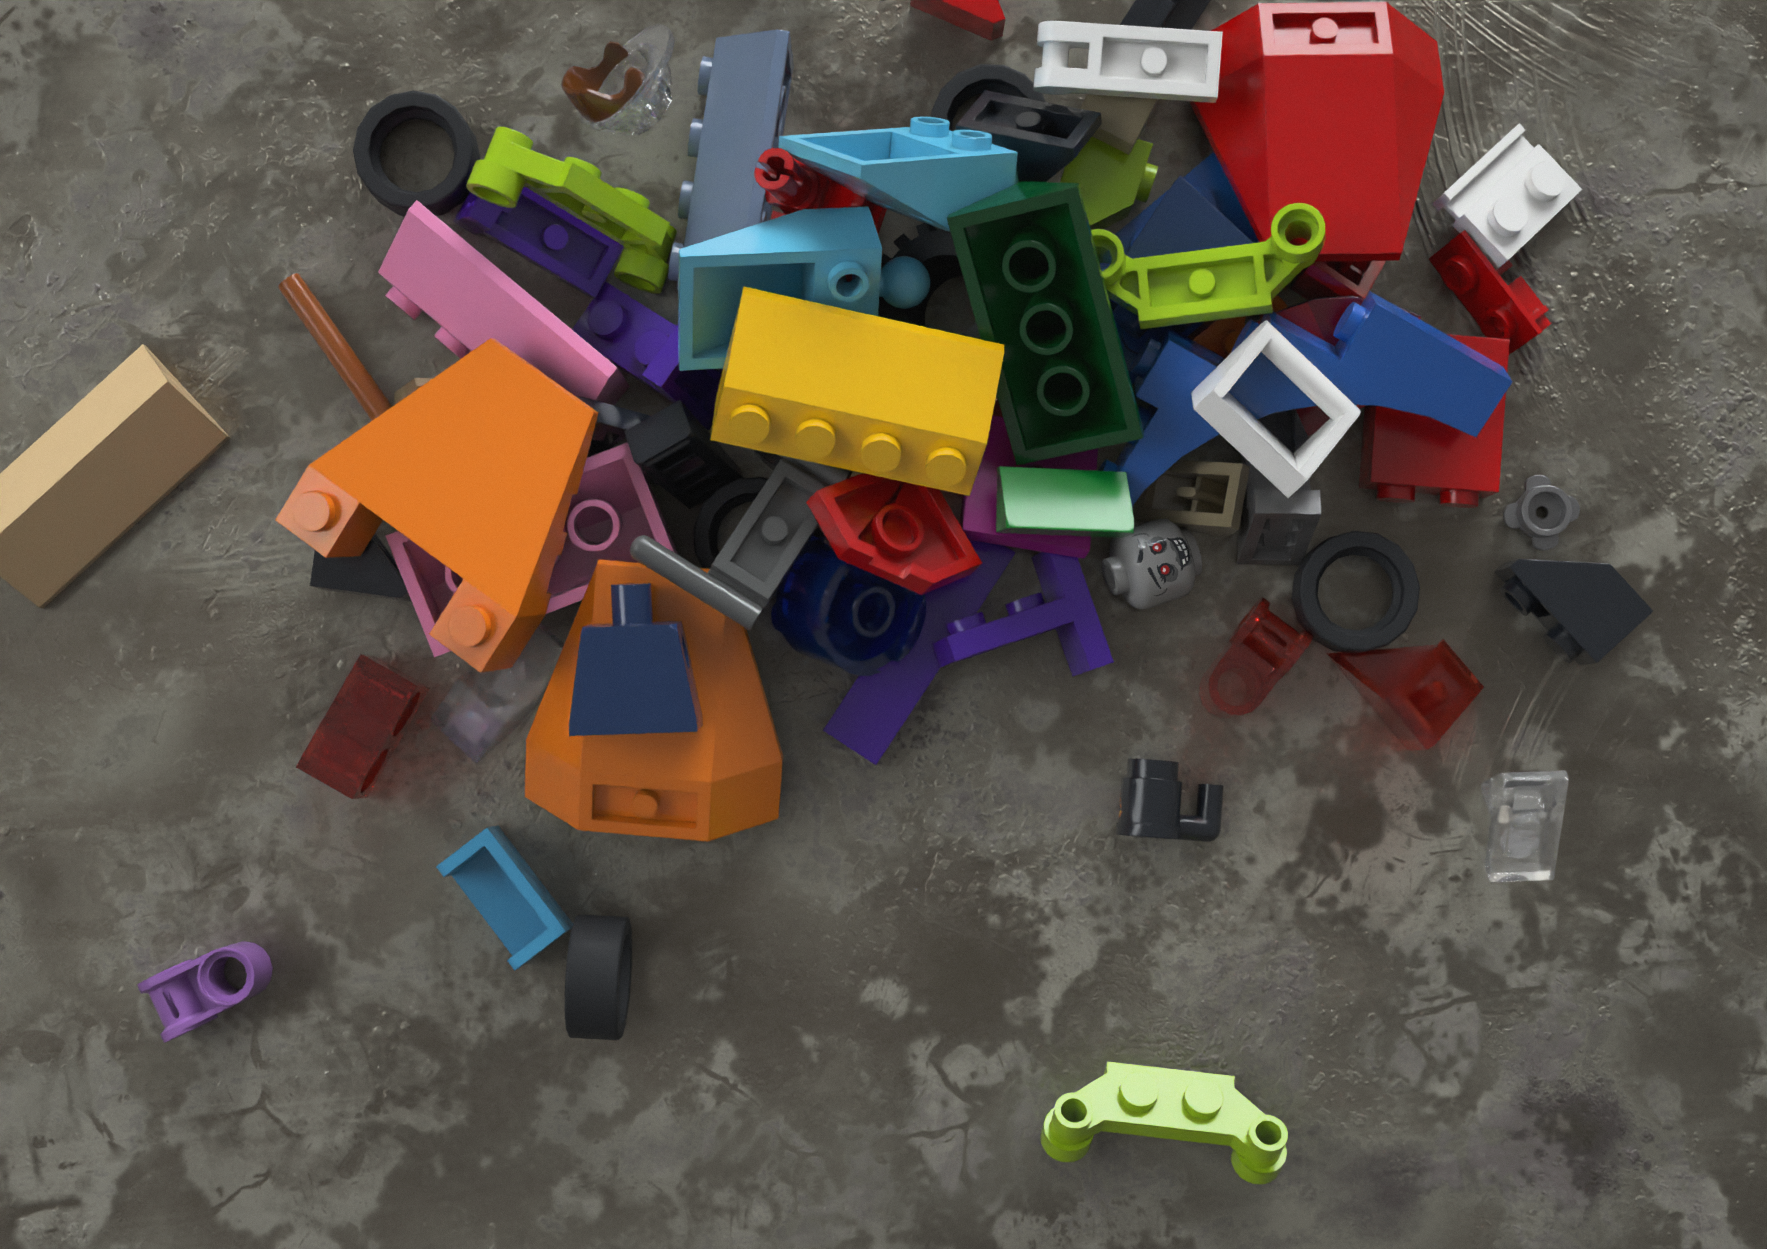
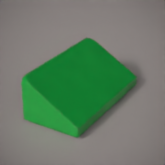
M999 466L997 467L996 533L1118 538L1134 534V515L1126 472Z

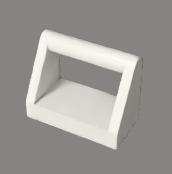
M1267 320L1261 323L1191 392L1193 409L1287 498L1291 497L1311 477L1361 413V410ZM1260 352L1330 417L1294 453L1228 392Z

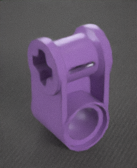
M242 941L215 949L194 960L184 961L140 982L137 986L140 993L149 994L165 1028L160 1036L163 1042L166 1043L218 1018V1014L257 996L269 984L273 967L269 955L262 947L252 942ZM229 957H234L241 961L246 969L247 978L242 989H236L231 986L225 978L224 967Z

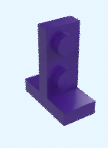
M523 187L515 208L492 204L469 192L453 220L454 223L474 235L479 233L486 235L590 298H596L624 248L623 245L527 187Z
M605 281L596 298L591 301L572 330L611 363L672 403L681 400L704 428L710 430L713 424L716 395L723 369L680 371L678 365V324L675 326Z
M1040 552L1031 557L1047 603L1044 602L1040 592L1005 604L1009 616L986 623L983 612H979L946 624L950 635L932 643L940 668L1054 629L1057 631L1072 677L1113 663L1114 661L1078 558Z

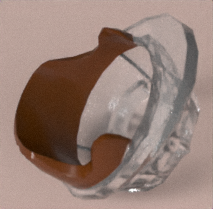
M662 24L647 27L623 46L618 42L610 41L606 44L603 59L597 66L590 68L572 66L566 71L561 83L562 89L581 114V121L586 127L596 131L629 136L643 134L649 131L655 123L661 121L663 114L670 108L672 101V77L668 61L672 56L675 39L673 32L668 27Z

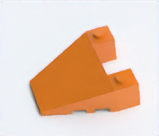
M490 338L309 464L275 521L325 558L361 556L384 520L463 578V581L429 635L480 673L512 668L546 615L551 593L547 592L556 556L562 555L567 533L563 532L572 495H577L598 412L502 343Z

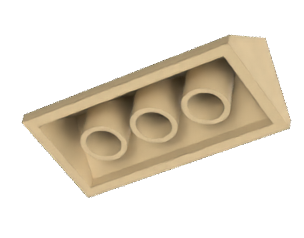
M142 344L0 473V577L39 608H44L230 439L228 434L147 346Z

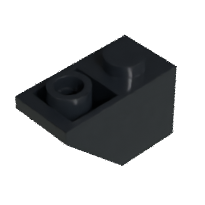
M1516 559L1503 563L1494 571L1505 583L1500 588L1505 599L1521 614L1527 616L1532 613L1548 630L1543 635L1545 642L1567 663H1571L1573 660L1579 665L1599 662L1653 612L1610 563Z

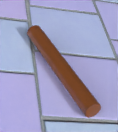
M296 273L284 279L278 285V289L369 418L374 420L393 407L300 274Z

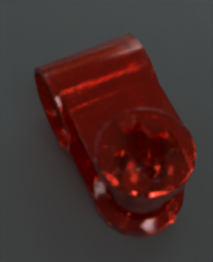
M1261 597L1239 622L1227 640V645L1204 673L1199 683V696L1202 705L1209 713L1219 718L1231 719L1253 712L1262 703L1278 680L1293 667L1314 636L1306 630L1297 632L1270 611V602ZM1225 671L1238 674L1245 682L1247 688L1246 697L1239 706H1232L1224 702L1217 690L1218 680Z

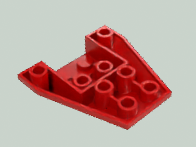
M1387 2L1258 3L1211 30L1223 32L1218 98L1216 103L1190 101V104L1259 242H1265L1271 237V224L1279 210L1289 204L1305 203L1316 208L1325 221V243L1315 262L1399 261L1444 96L1437 41ZM1295 238L1289 243L1300 246L1308 241L1303 238Z

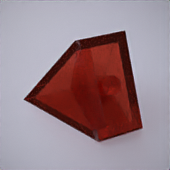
M1444 639L1435 645L1375 649L1357 654L1347 652L1326 653L1407 750H1428L1434 746L1484 688Z

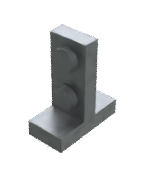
M1296 409L1275 412L1258 419L1292 453L1308 440V435ZM1241 454V463L1250 466L1243 503V524L1237 538V564L1301 565L1321 517L1320 490H1311L1309 478L1291 497L1287 498Z

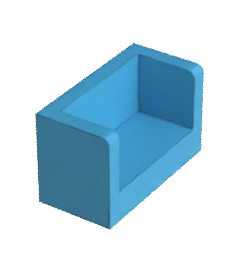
M499 826L487 827L436 866L443 877L452 876L511 953L512 957L507 962L514 971L524 966L572 929L573 923Z

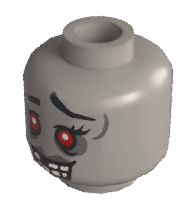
M1156 519L1134 526V534L1123 538L1113 537L1110 542L1109 558L1102 561V571L1106 585L1114 596L1122 594L1132 607L1136 609H1149L1188 595L1194 586L1195 576L1200 575L1202 572V559L1197 542L1190 530L1186 527L1179 528L1169 519Z

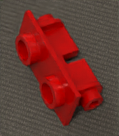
M1466 230L1458 234L1428 259L1441 275L1445 285L1455 293L1478 323L1485 337L1510 339L1509 355L1552 324L1544 314L1549 310L1548 307L1542 304L1522 276L1515 279L1509 285L1500 276L1513 266L1512 263L1508 260L1496 270Z

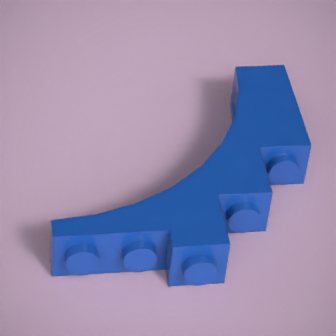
M1371 291L1368 292L1361 305L1352 302L1342 314L1333 333V336L1339 339L1335 346L1273 312L1264 314L1259 324L1253 320L1248 321L1232 348L1233 351L1261 323L1267 320L1355 405L1383 406L1428 416L1474 437H1477L1513 382L1503 366ZM1168 326L1159 341L1150 337L1146 340L1130 370L1138 375L1135 379V396L1150 404L1147 409L1140 405L1137 406L1144 438L1127 442L1115 463L1105 459L1097 470L1126 472L1132 506L1143 491L1182 456L1219 435L1193 409L1191 392L1225 358ZM1262 352L1259 353L1228 391L1256 419L1275 412L1317 406Z

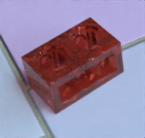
M360 654L297 763L296 768L351 799L367 798L430 687L375 656Z

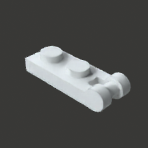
M1067 21L1040 22L1038 24L1037 45L1043 47L1042 67L1035 69L1033 89L1036 92L1051 95L1076 93L1216 103L1223 32ZM1069 49H1089L1087 69L1068 68Z

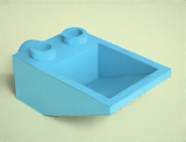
M936 117L911 118L910 127L779 136L778 148L787 151L794 159L877 206L950 232L947 221L949 214L1019 183L1017 173L1018 152L992 144V135L986 132L975 130L950 131V122Z
M869 207L802 209L679 249V370L723 369L743 286L878 316L879 297H883L888 304L900 309H908L919 305L926 298L930 289L929 273L919 260L908 256L893 258L881 269L882 246ZM852 274V281L847 282L845 275Z

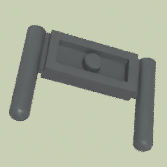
M778 455L783 459L780 460L712 563L708 573L646 535H641L634 539L630 546V555L636 561L750 631L819 526L806 502L817 490L849 479L853 471Z

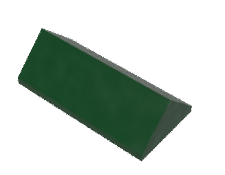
M1019 182L949 214L947 221L981 340L1004 344V357L996 395L1016 465L1143 439L1144 431L1079 183Z

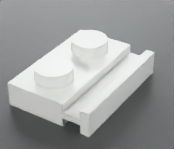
M1520 123L1432 204L1438 211L1442 207L1447 210L1456 220L1452 226L1459 233L1466 230L1496 270L1507 262L1582 190L1540 144L1534 148L1521 135L1525 129Z

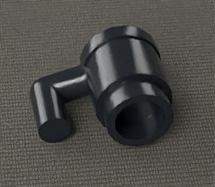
M1129 758L1127 761V775L1121 778L1119 820L1116 826V835L1202 842L1213 841L1219 836L1221 831L1224 786L1198 784L1196 815L1180 814L1182 782L1178 781L1179 762Z

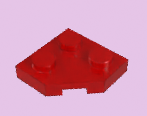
M862 473L817 490L806 502L838 559L923 595L969 576L982 564L939 489Z

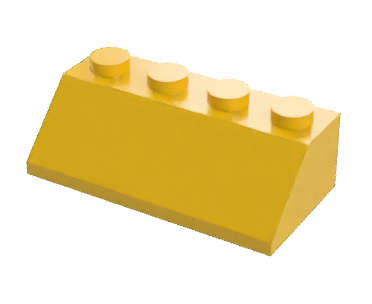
M743 286L716 395L710 440L970 496L988 441L1004 357V344Z

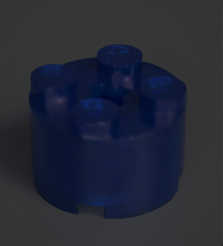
M825 535L821 537L812 536L777 590L776 603L772 608L771 620L775 629L782 633L789 645L800 654L855 675L871 676L881 672L876 669L883 667L891 660L899 662L912 650L924 625L927 608L925 594H918L838 559Z

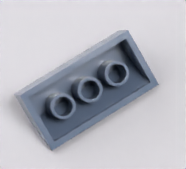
M776 29L718 37L715 42L713 58L702 57L698 78V95L707 96L704 119L693 118L688 142V156L697 157L694 182L683 180L678 207V218L688 219L684 244L673 243L669 262L668 278L671 281H678V292L679 249L770 220L772 205L766 202V190L756 182L754 171L756 167L764 169L768 173V170L758 162V159L765 150L778 148L779 136H783L794 69L790 31Z

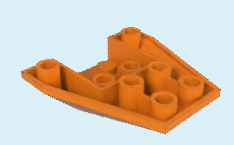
M599 559L526 738L525 797L580 831L708 842L778 819L783 753L747 629L641 563ZM700 568L706 573H708V571L710 570L706 568ZM651 583L653 622L682 621L703 716V726L698 732L569 736V720L582 627L589 624L612 623V584Z

